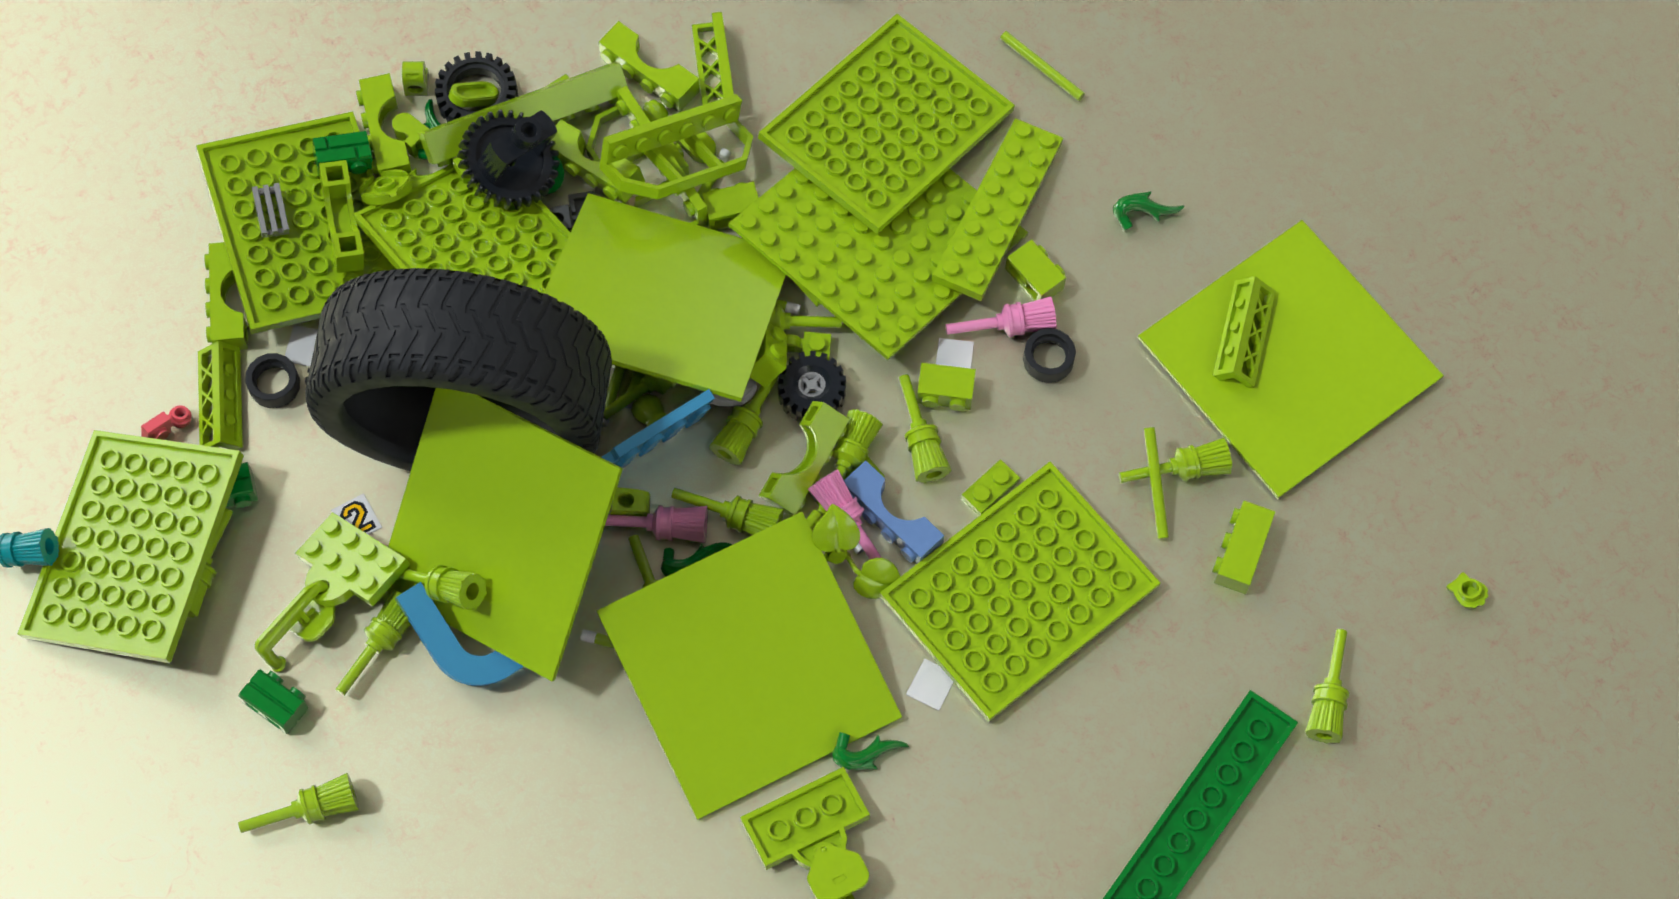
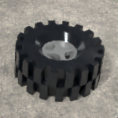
M810 351V356H805L804 352L798 353L797 360L794 356L789 358V365L778 375V399L780 405L783 404V411L786 414L791 412V418L797 421L798 417L803 419L812 401L826 403L839 412V406H843L844 398L846 397V376L843 375L841 365L837 367V360L832 357L828 361L827 354L823 352L818 357L816 356V351Z

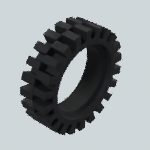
M475 51V58L470 57V52L464 53L465 59L462 61L459 55L454 57V65L448 61L445 64L446 71L441 69L438 73L439 79L436 78L435 96L443 119L446 118L447 122L477 112L462 109L453 104L448 97L452 85L459 83L470 75H486L493 78L501 88L500 96L492 106L518 97L515 75L513 71H510V66L507 63L503 65L502 59L498 56L493 60L491 53H486L485 58H482L481 51Z

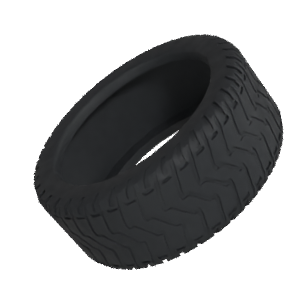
M427 268L385 270L365 274L345 282L325 302L321 311L305 390L306 403L312 419L330 437L362 455L407 471L412 469L436 388L476 394L594 454L598 449L612 366L611 351L602 331L598 329L594 322L588 320V317L578 310H574L572 306L557 301L558 299L548 294L540 293L538 290L491 276L463 271Z

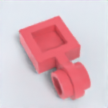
M178 405L172 408L168 415L164 411L141 425V437L165 440L171 433L172 426L184 428L189 425L192 418L191 411L185 406Z

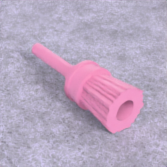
M1052 297L1024 304L1020 302L1011 305L1004 304L1002 312L992 318L945 324L947 335L997 328L998 331L1004 330L1008 337H1013L1014 335L1023 336L1025 332H1037L1040 329H1056L1057 327Z
M838 469L808 488L826 511L831 504H835L853 518L860 531L859 544L869 559L882 558L861 527L863 522L860 517L864 508L859 505L857 497L852 498Z
M659 505L654 514H647V517L608 514L605 525L646 528L647 531H653L656 540L668 539V541H673V538L706 543L708 510L707 506L675 508L674 506L663 507Z

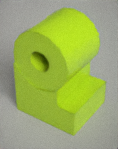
M425 61L402 62V83L405 96H428L429 71L425 66ZM410 86H420L422 88L413 89Z
M400 113L392 120L395 136L398 140L405 141L407 152L416 158L419 149H424L418 133L429 128L411 114Z
M617 487L609 515L647 517V514H650L649 492Z

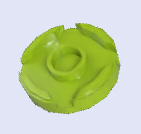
M385 170L380 173V177L374 178L373 175L363 181L359 187V192L364 203L382 205L397 201L406 196L412 190L413 183L408 172L404 170Z

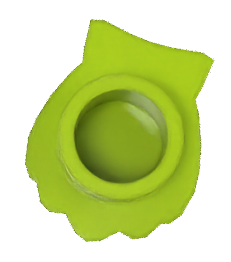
M655 99L646 102L643 106V111L650 122L669 116L665 106Z
M642 395L632 403L631 412L633 416L647 427L667 415L664 412L660 399L656 395Z
M1464 572L1446 586L1448 591L1454 593L1458 602L1467 608L1483 606L1485 599L1488 598L1487 587L1483 583L1469 578Z

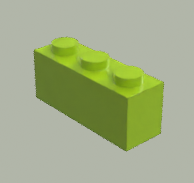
M1243 501L1240 509L1234 508L1229 522L1234 525L1232 533L1226 532L1221 548L1226 549L1223 558L1217 557L1212 570L1213 573L1217 574L1214 581L1215 584L1246 595L1275 511L1247 501Z

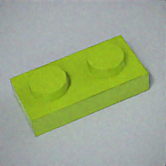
M1000 459L961 495V499L980 516L1020 481V477Z

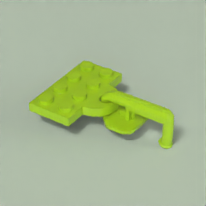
M332 512L295 552L300 560L311 566L306 575L305 587L259 636L255 642V650L274 672L283 671L286 666V660L283 656H277L272 648L289 630L307 642L316 641L333 625L335 621V606L346 602L353 595L373 607L410 566L407 559Z
M844 767L740 817V821L765 869L768 870L793 857L799 866L809 870L807 882L816 899H855L852 893L864 888L868 883L869 872L861 856L857 852L847 850L845 831L869 820L870 814Z

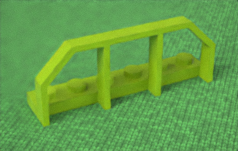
M627 86L617 90L618 101L615 106L595 116L586 145L587 155L592 161H600L594 151V147L602 124L619 115H626L628 117L630 128L650 122ZM666 145L656 148L682 177L686 176ZM644 152L627 157L626 159L633 162L641 158L645 154ZM666 180L660 183L659 185L669 182V180ZM694 187L674 194L675 196L680 195L684 201L682 204L688 216H694L696 219L690 223L703 227L708 225L707 206ZM638 195L635 197L634 207H640L653 199Z
M737 94L606 136L603 138L599 169L619 191L657 200L745 170L753 135L739 122L742 99ZM726 125L745 145L743 155L740 158L721 163L696 134ZM683 139L709 168L682 177L656 148ZM644 152L669 182L654 185L624 178L612 165V162Z

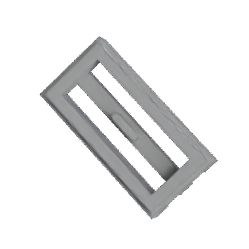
M275 183L273 187L263 185V188L260 189L257 186L252 187L262 238L289 234L279 183ZM270 194H275L282 225L280 229L277 228ZM265 195L272 230H266L260 196Z

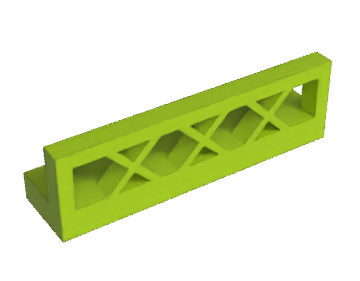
M722 12L712 13V22L692 25L702 105L709 103L714 96L722 99L734 95ZM713 31L714 37L707 44L699 39L698 32ZM708 51L717 57L711 66L702 61V57ZM710 74L720 79V82L714 89L705 83Z
M1256 276L1235 280L1213 373V376L1219 381L1235 378L1248 388L1255 386L1276 292ZM1260 291L1265 294L1263 305L1259 298ZM1255 313L1259 321L1257 329L1253 320ZM1249 337H1251L1253 343L1252 352L1248 345ZM1244 361L1246 362L1248 369L1247 375L1242 373Z
M216 341L198 351L199 445L239 450L243 448L240 347ZM212 355V360L208 366V356ZM212 380V386L210 390H208V386ZM212 404H213V410H212L211 415H210V417H209V410H210V408H211V406H212ZM213 430V440L209 442V436Z

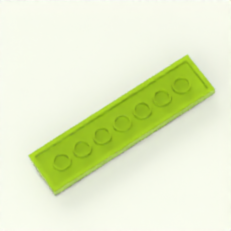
M1014 119L932 275V281L982 301L1062 145L1063 137L1019 119Z

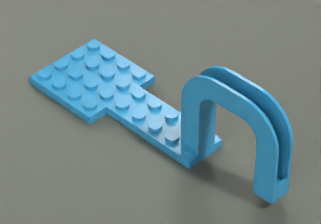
M710 389L706 390L613 447L610 452L601 458L624 468L634 460L633 458L637 454L640 457L654 449L660 440L664 443L677 435L684 426L687 429L700 421L707 411L711 409L709 404L715 397ZM421 582L395 598L436 665L451 679L466 685L485 686L497 683L524 667L497 651L484 656H476L466 652L459 644L432 599L426 594Z

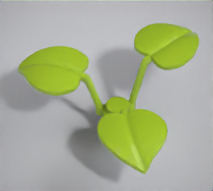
M831 504L813 529L812 539L815 546L825 552L823 555L827 562L840 564L847 560L854 573L858 575L853 581L855 591L863 597L879 599L880 592L901 577L897 567L887 559L873 558L863 564L862 570L858 569L847 550L855 548L859 543V528L847 512L835 504Z

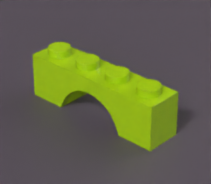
M620 21L598 42L600 57L605 63H620L626 78L637 81L644 91L658 96L661 102L668 108L673 107L678 112H681L700 92L699 78L680 64L664 69L654 68L645 64L638 56L640 50L639 35Z
M390 73L360 79L361 90H357L356 95L359 106L364 105L365 112L361 113L364 129L369 128L370 135L367 136L370 150L374 151L375 158H372L373 173H379V176H381L380 173L382 171L398 169L404 170L409 174L412 170L405 141L393 139L382 131L385 119L398 109Z
M561 119L555 125L558 132L551 141H555L556 144L550 150L559 151L557 157L565 170L572 176L578 175L582 177L590 187H598L603 190L604 194L611 200L617 199L626 204L634 194L619 191L599 169L600 161H592L584 157L586 142L581 131ZM626 158L612 162V165L624 178L646 182L640 167Z
M347 161L319 163L320 183L337 273L364 270V251L360 230H358L353 216L355 212Z
M224 242L208 243L209 254L204 255L205 268L209 270V278H205L206 293L210 294V302L205 303L206 316L210 318V326L206 327L207 342L213 344L216 341H222L240 347V350L249 349L248 324L244 314L229 308L225 303L229 289L236 282Z
M812 401L799 424L804 431L807 441L806 454L802 462L792 471L786 473L772 472L759 497L774 507L784 509V513L795 515L796 512H799L805 505V497L809 491L808 488L818 482L820 470L831 459L833 455L832 449L836 442L846 433V425L850 419L824 402Z

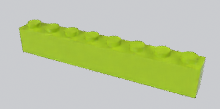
M612 62L427 129L418 134L428 162L442 167L453 163L452 158L456 157L458 152L462 150L458 145L463 140L462 136L468 130L472 122L476 123L480 116L485 118L488 112H492L495 117L497 111L501 109L506 117L508 111L513 110L514 118H517L520 112L524 113L523 117H531L542 110L552 121L557 119L568 121L576 117V112L582 110L585 113L593 112L600 108L599 104L606 101L609 104L616 103L618 101L617 90L624 86L628 87L620 63Z

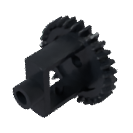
M501 109L497 111L495 117L492 112H488L485 118L483 116L478 117L476 123L472 122L468 130L464 132L463 140L458 145L462 150L458 152L457 158L463 159L458 164V168L467 169L461 177L462 179L471 178L467 187H477L474 194L476 197L484 193V203L493 198L494 207L496 208L501 201L504 204L505 210L509 209L511 203H513L516 210H519L522 202L528 208L532 204V200L538 203L541 200V195L545 197L549 192V188L551 189L555 184L554 179H556L559 172L554 169L559 167L560 162L553 159L557 158L559 151L550 149L556 144L555 141L551 140L558 131L552 119L542 110L531 117H523L524 113L520 112L517 118H514L513 110H509L506 117Z

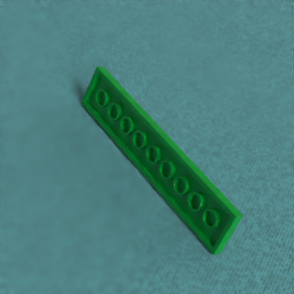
M1250 690L1103 899H1176L1298 722Z

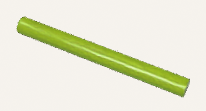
M1005 31L1001 35L1000 39L1076 100L1080 101L1084 97L1085 93L1009 32Z
M1155 427L1144 428L1158 539L1168 538Z

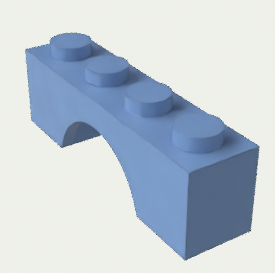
M867 461L863 462L844 480L852 498L857 497L859 505L864 508L863 518L869 524H875L882 530L881 534L884 539L890 544L894 542L901 549V554L908 562L912 563L914 561L918 564L943 544L944 535L926 517L916 520H903L887 511L881 498L885 489V478Z

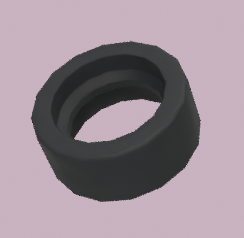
M1053 328L1038 330L1026 341L1023 355L1025 369L1030 376L1041 382L1052 383L1064 379L1073 368L1076 355L1074 342L1069 335L1061 330ZM1043 343L1056 344L1064 350L1065 361L1057 368L1042 367L1034 360V349Z
M267 353L257 357L246 371L245 383L252 399L261 406L267 408L285 406L296 398L300 390V377L295 365L284 355ZM271 368L284 369L289 376V382L284 389L274 394H266L258 389L257 379L264 371Z

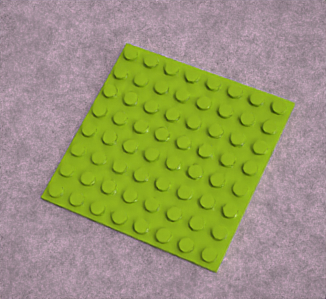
M794 168L730 221L728 226L808 294L819 300L821 305L885 359L889 360L962 294L932 281V275L977 190L953 170L949 169L879 234H876ZM1019 227L1006 254L1028 235L1029 232L1023 227Z
M588 193L544 293L558 299L557 301L572 306L574 310H578L588 317V320L597 325L608 342L613 365L702 391L710 389L712 394L741 402L786 274L743 238Z
M1303 220L1137 337L1277 499L1444 377ZM1256 276L1276 292L1255 386L1248 388L1235 378L1219 381L1213 376L1234 282L1235 280ZM1260 291L1259 298L1263 305L1265 294ZM1255 313L1253 320L1257 329L1259 321ZM1249 337L1248 345L1252 352L1253 343L1251 337ZM1244 361L1242 373L1247 375L1248 369L1246 362Z
M436 388L388 547L407 559L410 563L407 569L428 574L433 567L444 565L455 568L458 571L480 574V577L486 579L485 591H487V594L476 610L464 609L451 602L443 603L432 600L446 623L551 682L555 681L623 468L476 394ZM398 578L387 591L391 593L393 589L403 593L418 583Z
M803 511L596 610L697 820L832 753L836 746L839 732L850 735L848 742L850 744L902 718L822 551L813 542L812 530Z

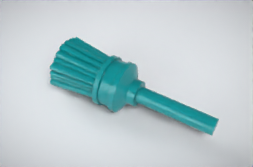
M51 528L27 533L19 531L2 533L0 535V564L5 568L13 566L22 567L24 565L52 566L58 558V537L55 536Z

